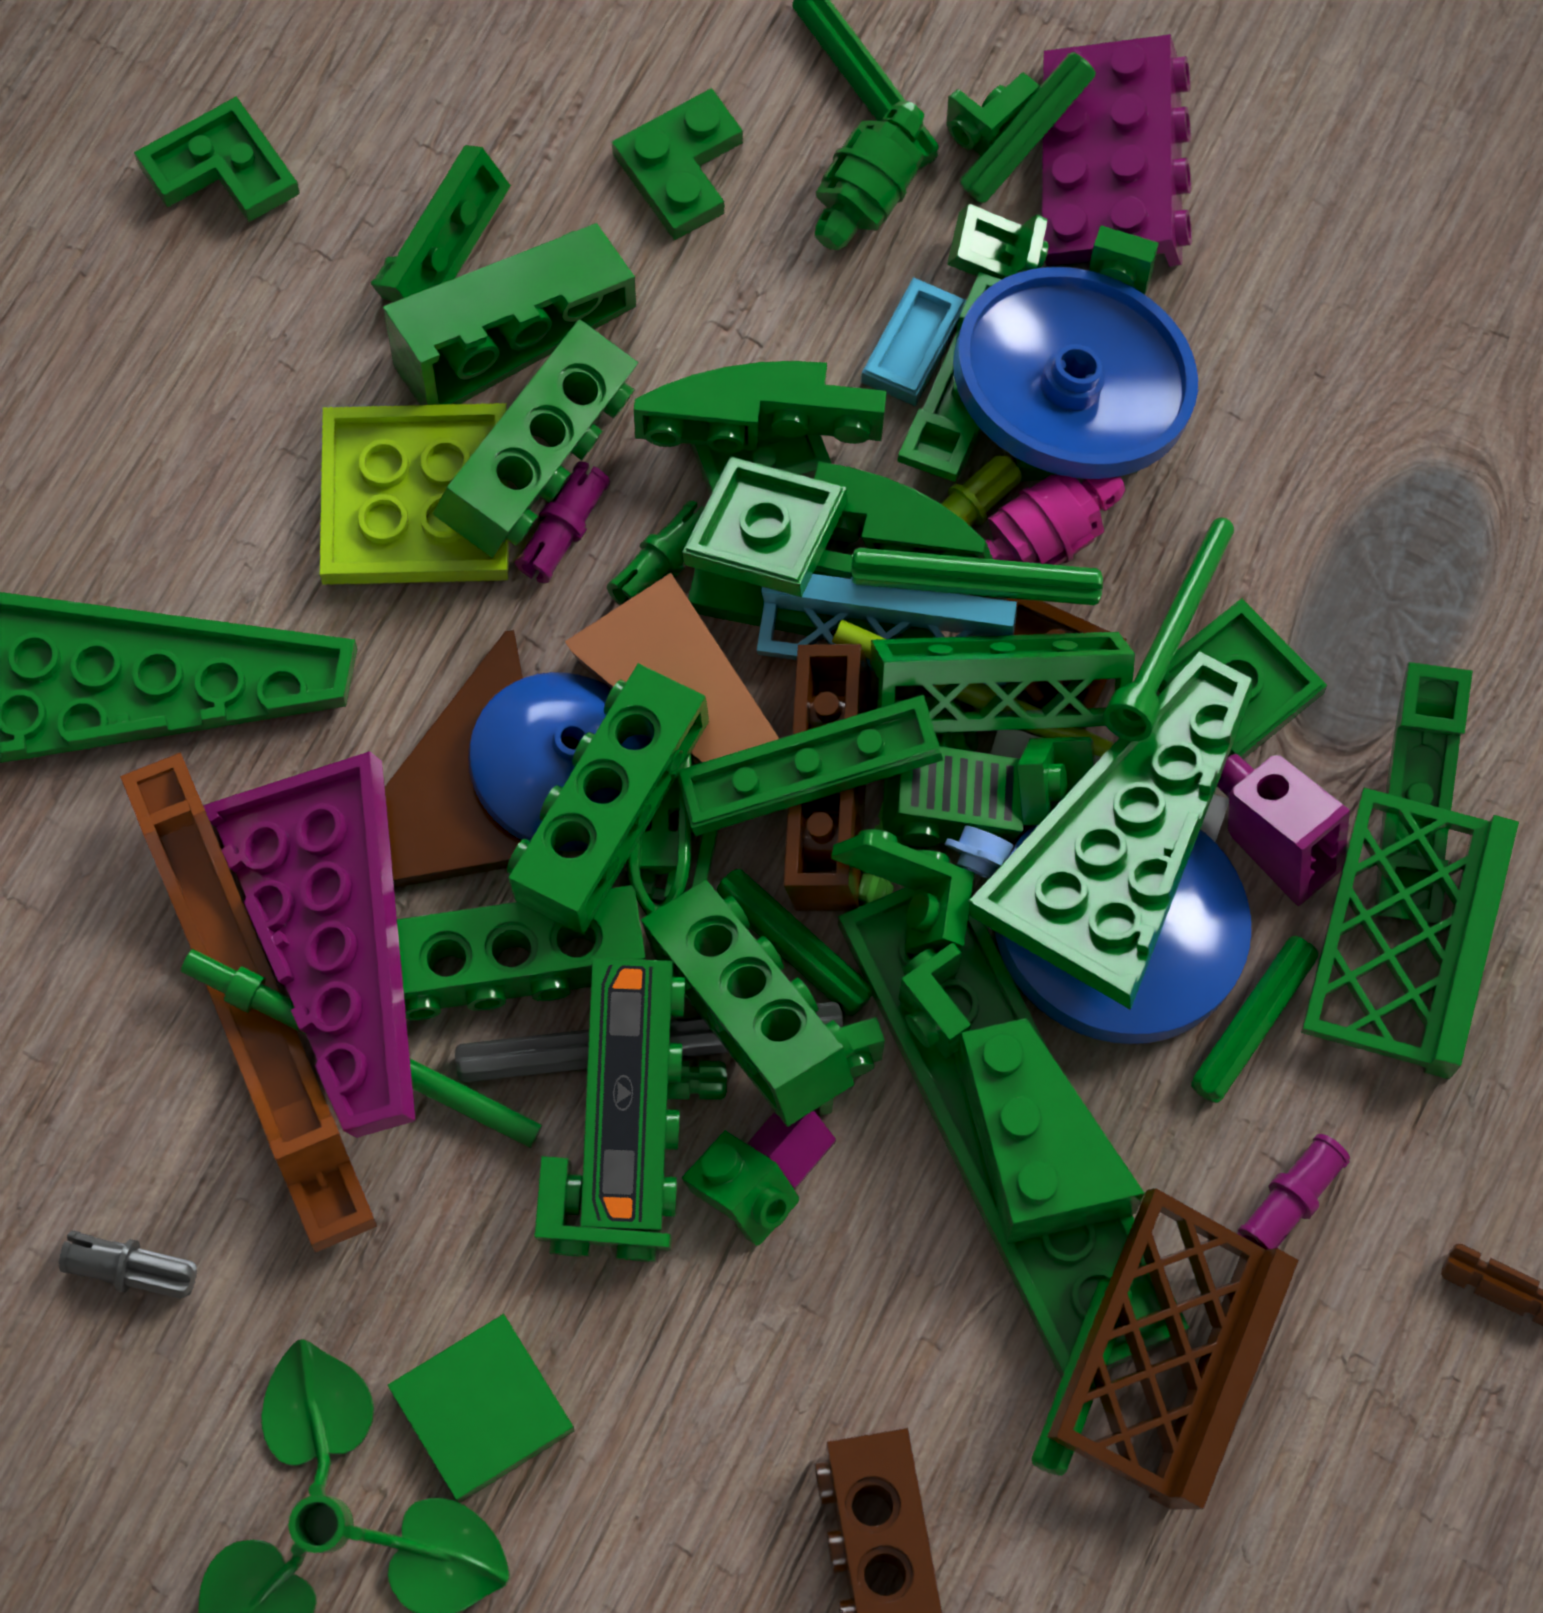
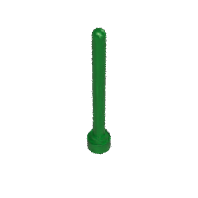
M1220 517L1211 523L1134 681L1118 688L1113 693L1104 711L1103 720L1106 727L1121 739L1133 742L1143 741L1151 735L1160 716L1159 700L1156 693L1234 534L1233 523L1227 518Z

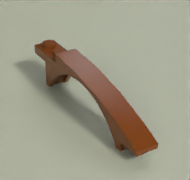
M181 752L120 776L191 950L195 949L236 971L243 966L265 977V985L280 992ZM206 985L260 1118L268 1143L287 1184L314 1252H319L377 1227L338 1128L296 1030L253 1008L249 1013H246L225 1002V994Z

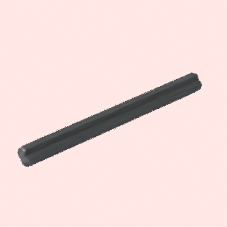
M817 1003L818 1012L816 1014L824 1024L834 1020L840 1027H843L842 1012L838 1003ZM701 1017L670 1020L669 1043H682V1058L728 1052ZM589 1029L459 1044L455 1049L457 1076L462 1082L586 1069L588 1068Z

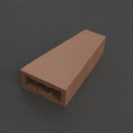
M672 573L565 641L580 665L610 689L620 679L627 682L639 663L705 695L709 723L690 754L696 764L779 739Z

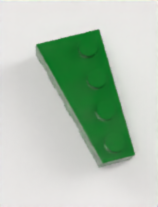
M597 223L569 232L552 241L383 306L393 365L420 405L462 404L552 354L579 319L595 330L637 307L635 276Z

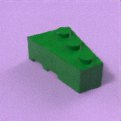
M1027 1018L962 1032L957 1060L1007 1244L1136 1214L1145 1192Z

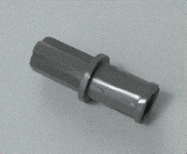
M71 1230L67 1235V1241L70 1242L64 1241L59 1258L60 1272L87 1276L112 1283L116 1291L126 1292L130 1287L181 1299L189 1296L195 1285L197 1266L193 1261L140 1249V1243L136 1240L129 1239L124 1244Z

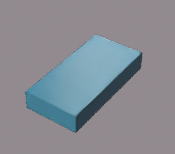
M913 277L862 371L861 383L877 390L887 391L886 394L916 406L958 328L959 317L967 300Z

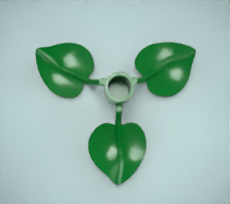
M299 1339L294 1342L283 1355L270 1378L263 1401L261 1416L264 1439L270 1451L280 1462L296 1466L305 1464L317 1457L318 1466L313 1484L309 1487L310 1496L298 1502L289 1517V1533L294 1541L291 1547L292 1556L286 1563L281 1551L275 1545L263 1540L237 1541L226 1546L214 1557L204 1573L199 1592L198 1613H314L317 1605L316 1593L304 1578L294 1573L303 1564L307 1552H335L342 1548L349 1539L398 1549L388 1566L389 1583L401 1604L415 1613H459L488 1595L504 1588L509 1581L510 1572L502 1545L489 1525L469 1507L446 1498H429L417 1501L404 1514L402 1537L354 1526L353 1516L349 1507L338 1498L326 1496L325 1487L331 1467L329 1453L346 1454L354 1451L362 1444L373 1423V1398L364 1379L353 1368L307 1340Z

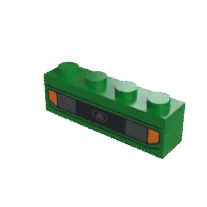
M593 957L581 1227L662 1230V1217H675L677 1177L664 1176L665 1149L678 1150L680 1111L667 1109L668 1083H681L682 1043H669L670 1017H683L685 977H672L673 961Z

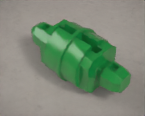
M910 101L896 103L883 117L882 121L862 120L859 126L853 129L842 148H838L834 153L833 162L821 180L822 183L816 191V198L827 207L824 208L815 228V238L824 247L830 250H840L850 242L858 229L878 230L881 224L886 222L897 203L902 202L905 198L906 189L915 177L918 167L924 159L923 152L914 144L923 127L924 113L914 103Z

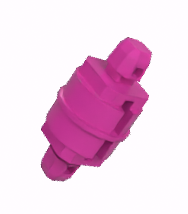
M1055 474L1046 477L1031 488L1026 487L1019 491V496L999 508L997 513L988 518L994 541L992 542L987 539L986 543L993 559L1052 565L1070 562L1073 560V555L1093 543L1096 537L1104 533L1100 510L1106 511L1121 499L1125 492L1123 480L1120 476L1103 479L1082 478L1083 482L1080 483L1074 477Z

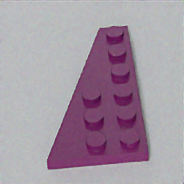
M369 751L203 805L210 824L217 828L224 844V848L221 851L229 869L236 872L246 895L244 904L278 982L285 985L295 1007L291 1012L300 1031L307 1035L318 1060L315 1067L343 1131L355 1138L415 1122L382 760Z

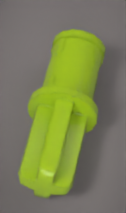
M1007 455L995 456L963 485H952L948 489L949 496L941 504L963 519L970 527L973 524L980 526L987 521L986 512L1020 483L1022 473L1014 461Z

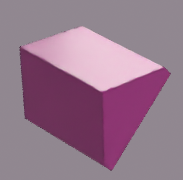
M774 1111L747 1144L776 1162L795 1190L835 1144L836 1138L815 1111L810 1112L788 1127Z

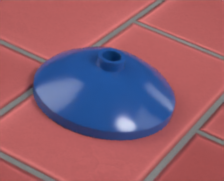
M549 672L536 674L508 685L497 693L482 710L476 721L469 744L468 764L471 781L481 804L489 815L515 837L529 841L533 838L542 823L539 816L547 795L554 786L559 785L563 787L574 770L572 759L575 750L564 746L561 738L573 737L580 742L586 733L591 732L595 734L606 717L604 706L611 691L607 685L595 679L573 673ZM633 735L627 738L621 746L629 750H639L649 745L652 739L645 735ZM605 787L595 791L589 799L595 803L606 804L614 801L621 792L615 788ZM570 841L562 845L558 851L587 850L589 845L582 841Z

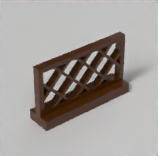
M1157 1188L1146 1190L1047 1437L1149 1491L1150 1499L1169 1509H1204L1299 1260L1278 1248L1263 1249ZM1159 1213L1176 1221L1185 1249L1161 1258L1152 1234ZM1197 1233L1209 1240L1200 1243ZM1221 1246L1240 1258L1230 1283L1215 1288L1203 1252ZM1143 1256L1146 1264L1139 1266V1263ZM1188 1258L1200 1294L1176 1303L1164 1266ZM1149 1273L1161 1310L1136 1319L1127 1293L1133 1278ZM1224 1296L1223 1302L1221 1304L1219 1297ZM1204 1303L1212 1330L1206 1344L1191 1349L1179 1313ZM1119 1317L1121 1325L1114 1327L1117 1318ZM1164 1319L1176 1356L1151 1365L1139 1328ZM1125 1335L1136 1372L1111 1381L1103 1359V1353L1109 1340ZM1201 1357L1197 1366L1195 1359ZM1180 1365L1188 1391L1182 1406L1167 1411L1155 1375ZM1094 1379L1096 1387L1089 1390ZM1140 1381L1152 1418L1126 1427L1114 1391ZM1100 1397L1112 1434L1092 1441L1074 1431L1073 1428L1083 1403ZM1177 1419L1174 1427L1172 1428L1170 1421ZM1155 1427L1164 1451L1156 1474L1139 1466L1130 1439ZM1116 1444L1119 1455L1106 1447Z

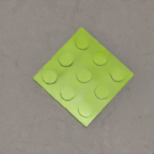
M507 403L323 407L320 578L322 585L509 580L508 540H506L496 555L491 558L432 515L446 487L505 414ZM499 478L500 482L508 487V479Z

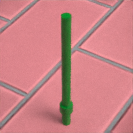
M195 949L188 953L181 967L182 973L225 994V1002L246 1013H249L253 1008L305 1034L299 1030L291 1012L295 1008L291 998L266 986L265 977L243 966L236 971ZM410 1058L412 1087L414 1090L529 1148L533 1146L541 1131L542 1124Z

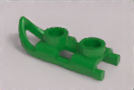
M689 755L682 769L692 766L693 758L691 755ZM676 777L654 814L651 830L644 831L627 860L630 885L634 887L636 899L647 915L683 894L689 875L691 825L678 777ZM679 811V831H670L669 815ZM639 869H647L654 874H666L676 869L673 885L662 905L653 904L643 886Z

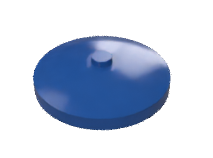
M1045 267L1019 272L1000 280L984 291L973 303L962 323L954 349L953 369L957 390L968 413L979 428L998 446L1029 465L1058 475L1085 479H1103L1127 475L1150 466L1166 455L1178 442L1196 404L1198 394L1197 366L1188 341L1176 323L1159 305L1137 289L1122 281L1093 271L1067 267Z
M1033 825L1027 830V832L1019 839V841L1011 851L1010 855L1023 843V841L1035 830V828L1038 825ZM1200 829L1131 1010L996 931L995 938L1001 957L1013 980L1025 996L1047 1016L1066 1028L1097 1040L1122 1044H1143L1166 1040L1189 1031L1205 1021L1218 1009L1233 989L1245 966L1251 941V915L1244 886L1237 871L1222 849Z

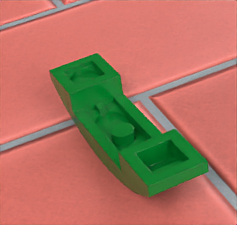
M979 272L960 314L957 332L923 409L919 408L898 454L897 462L956 482L982 430L968 413L957 390L953 369L954 349L962 323L973 303L984 291L1001 279Z
M1414 662L1407 663L1398 707L1385 793L1451 811L1460 737L1465 734L1472 670ZM1384 811L1379 846L1381 851L1409 836L1398 816ZM1415 820L1420 829L1429 825L1428 823ZM1443 828L1426 837L1444 867H1447L1449 860H1445L1449 832L1447 828ZM1416 844L1387 859L1405 889L1434 874ZM1379 868L1377 869L1375 906L1395 895ZM1439 882L1411 897L1427 923L1438 924L1441 922L1445 890ZM1401 904L1378 915L1411 921Z

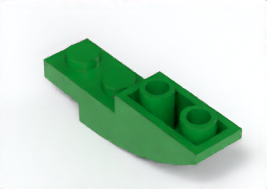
M775 361L727 366L690 375L662 385L636 398L634 402L635 439H644L651 444L661 447H674L681 443L704 445L721 453H736L742 449L757 451L760 429L772 430L780 436L790 438L801 437L806 434L833 436L837 440L849 444H859L867 440L882 441L887 391L826 385L827 363Z
M818 461L814 479L847 488L848 502L830 537L831 539L841 542H856L859 540V537H862L868 549L993 559L986 541L963 519L939 502L911 487L884 476L848 466Z

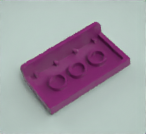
M1171 34L1043 51V83L1064 58L1072 52L1087 60L1096 72L1094 79L1043 137L1042 217L1048 220L1043 239L1048 242V253L1045 259L1046 266L1091 262L1093 246L1101 225L1158 242L1157 254L1165 253L1169 267L1182 265V246H1190L1192 244L1190 214L1188 209L1182 210V194H1190L1192 188L1188 158H1182L1181 143L1191 141L1189 111L1187 107H1181V93L1190 92L1191 87L1187 57L1177 56Z

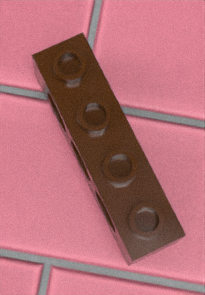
M861 644L798 645L793 734L870 711L871 671ZM866 784L788 808L784 887L796 911H851L860 907L858 891L861 881V870L835 861L831 857L834 844L855 837L860 831L864 830Z
M908 1428L828 1441L825 1450L826 1462L816 1463L815 1473L821 1505L834 1503L838 1530L827 1532L830 1561L833 1573L846 1571L850 1599L839 1601L840 1613H942ZM869 1494L883 1498L890 1507V1518L879 1526L862 1524L857 1520L852 1510V1505L858 1498ZM880 1562L892 1564L900 1571L903 1577V1587L897 1593L889 1596L878 1595L871 1591L865 1582L864 1573L866 1570Z

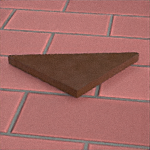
M514 630L503 633L385 786L394 888L507 868L512 853L522 841L500 826L481 804L471 781L468 764L471 735L482 710L502 689L515 681L523 679Z

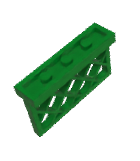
M1364 787L1360 795L1301 1033L1425 1067L1424 1073L1450 1080L1462 1064L1519 821L1493 815L1491 820L1487 821ZM1376 809L1397 815L1409 836L1381 851L1367 828L1371 810ZM1415 820L1428 823L1429 825L1420 829ZM1443 828L1469 834L1470 840L1466 856L1447 867L1443 866L1426 837ZM1364 844L1371 857L1358 863ZM1416 844L1434 874L1405 889L1387 859ZM1377 865L1395 895L1366 910L1352 886L1355 876ZM1462 870L1457 888L1450 876ZM1439 882L1454 906L1451 917L1430 928L1411 897ZM1349 904L1356 917L1343 923ZM1401 904L1419 934L1390 949L1372 919ZM1362 925L1380 956L1351 971L1337 946L1340 936ZM1448 929L1444 947L1442 948L1435 936ZM1425 942L1439 964L1436 978L1415 989L1396 957ZM1334 964L1341 977L1328 984ZM1386 964L1405 995L1375 1010L1357 979ZM1346 985L1365 1014V1017L1347 1027L1319 1020L1324 998ZM1433 990L1428 1009L1421 996ZM1410 1003L1424 1025L1420 1046L1417 1047L1395 1041L1381 1018ZM1371 1024L1377 1035L1359 1030Z

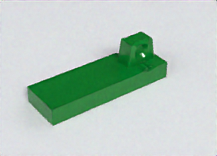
M464 145L398 252V256L386 257L385 263L371 282L372 287L381 298L393 303L456 278L511 187L483 147Z

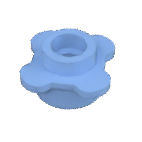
M965 826L959 842L947 838L945 846L954 849L960 855L957 866L987 879L1009 858L1013 848V844L971 826Z

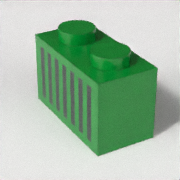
M939 746L943 761L885 778L882 816L883 831L895 836H901V841L907 845L930 847L938 843L945 844L947 838L959 842L965 826L986 831L1011 844L1023 832L1017 766L1020 759Z

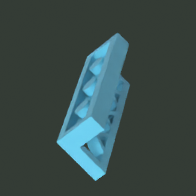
M813 574L802 598L762 587L764 607L756 651L758 655L797 660L798 645H814L822 638L828 644H835L832 642L833 635L830 632L839 626L842 619L847 621L850 618L866 620L876 635L885 639H896L911 627L928 629L934 638L945 637L941 631L959 633L955 637L1014 635L1017 602L954 593L862 586L854 584L851 579ZM778 608L804 612L817 628V630L797 644L773 640ZM817 614L835 617L823 624ZM878 622L896 624V626L886 633ZM866 658L870 670L874 671L870 664V659ZM998 682L1003 689L1006 687L1007 682Z

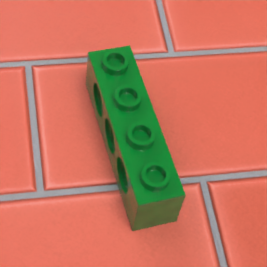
M579 319L449 483L432 515L491 558L496 555L506 540L517 546L538 518V515L530 510L539 497L548 503L553 500L571 474L563 466L572 454L582 461L603 433V430L595 424L604 413L614 419L635 391L634 388L627 384V381L639 362ZM565 394L576 397L582 405L573 403ZM532 436L543 438L551 447L539 444ZM499 478H506L512 481L519 490L506 487L500 482Z
M639 663L627 682L620 679L611 689L604 706L606 717L595 734L588 732L579 742L572 759L574 770L563 787L556 785L549 792L540 811L539 818L542 823L531 841L523 839L517 845L507 866V874L510 875L508 878L515 901L582 935L585 933L677 777L676 770L682 769L709 723L705 695ZM633 735H645L652 739L649 745L639 750H629L621 746L627 738ZM605 787L615 788L621 792L614 801L606 804L595 803L589 799L595 791ZM570 841H582L589 845L582 855L575 858H565L557 854L559 848Z
M704 880L681 894L677 899L668 902L641 919L654 958L656 960L673 961L672 977H685L686 999L787 1127L855 1085L847 1058L853 1055L854 1052L845 1033L834 1020L827 1024L822 1022L816 1014L818 1012L816 1001L807 986L799 978L791 982L782 973L784 965L776 949L765 936L755 940L748 931L751 927L747 916L731 895L722 899L711 884Z
M632 885L615 887L609 890L583 935L519 902L397 919L406 1020L430 1019L438 1016L441 1013V1009L467 1005V1008L473 1011L492 1010L503 1006L506 1003V999L532 996V999L536 1001L559 1000L570 995L573 989L591 987L593 957L646 960L636 892ZM577 937L588 939L595 945L587 955L582 957H570L560 950L565 942ZM509 947H520L530 953L528 959L523 964L515 967L503 966L496 961L498 955ZM447 956H455L465 961L461 971L452 976H439L432 971L435 963Z

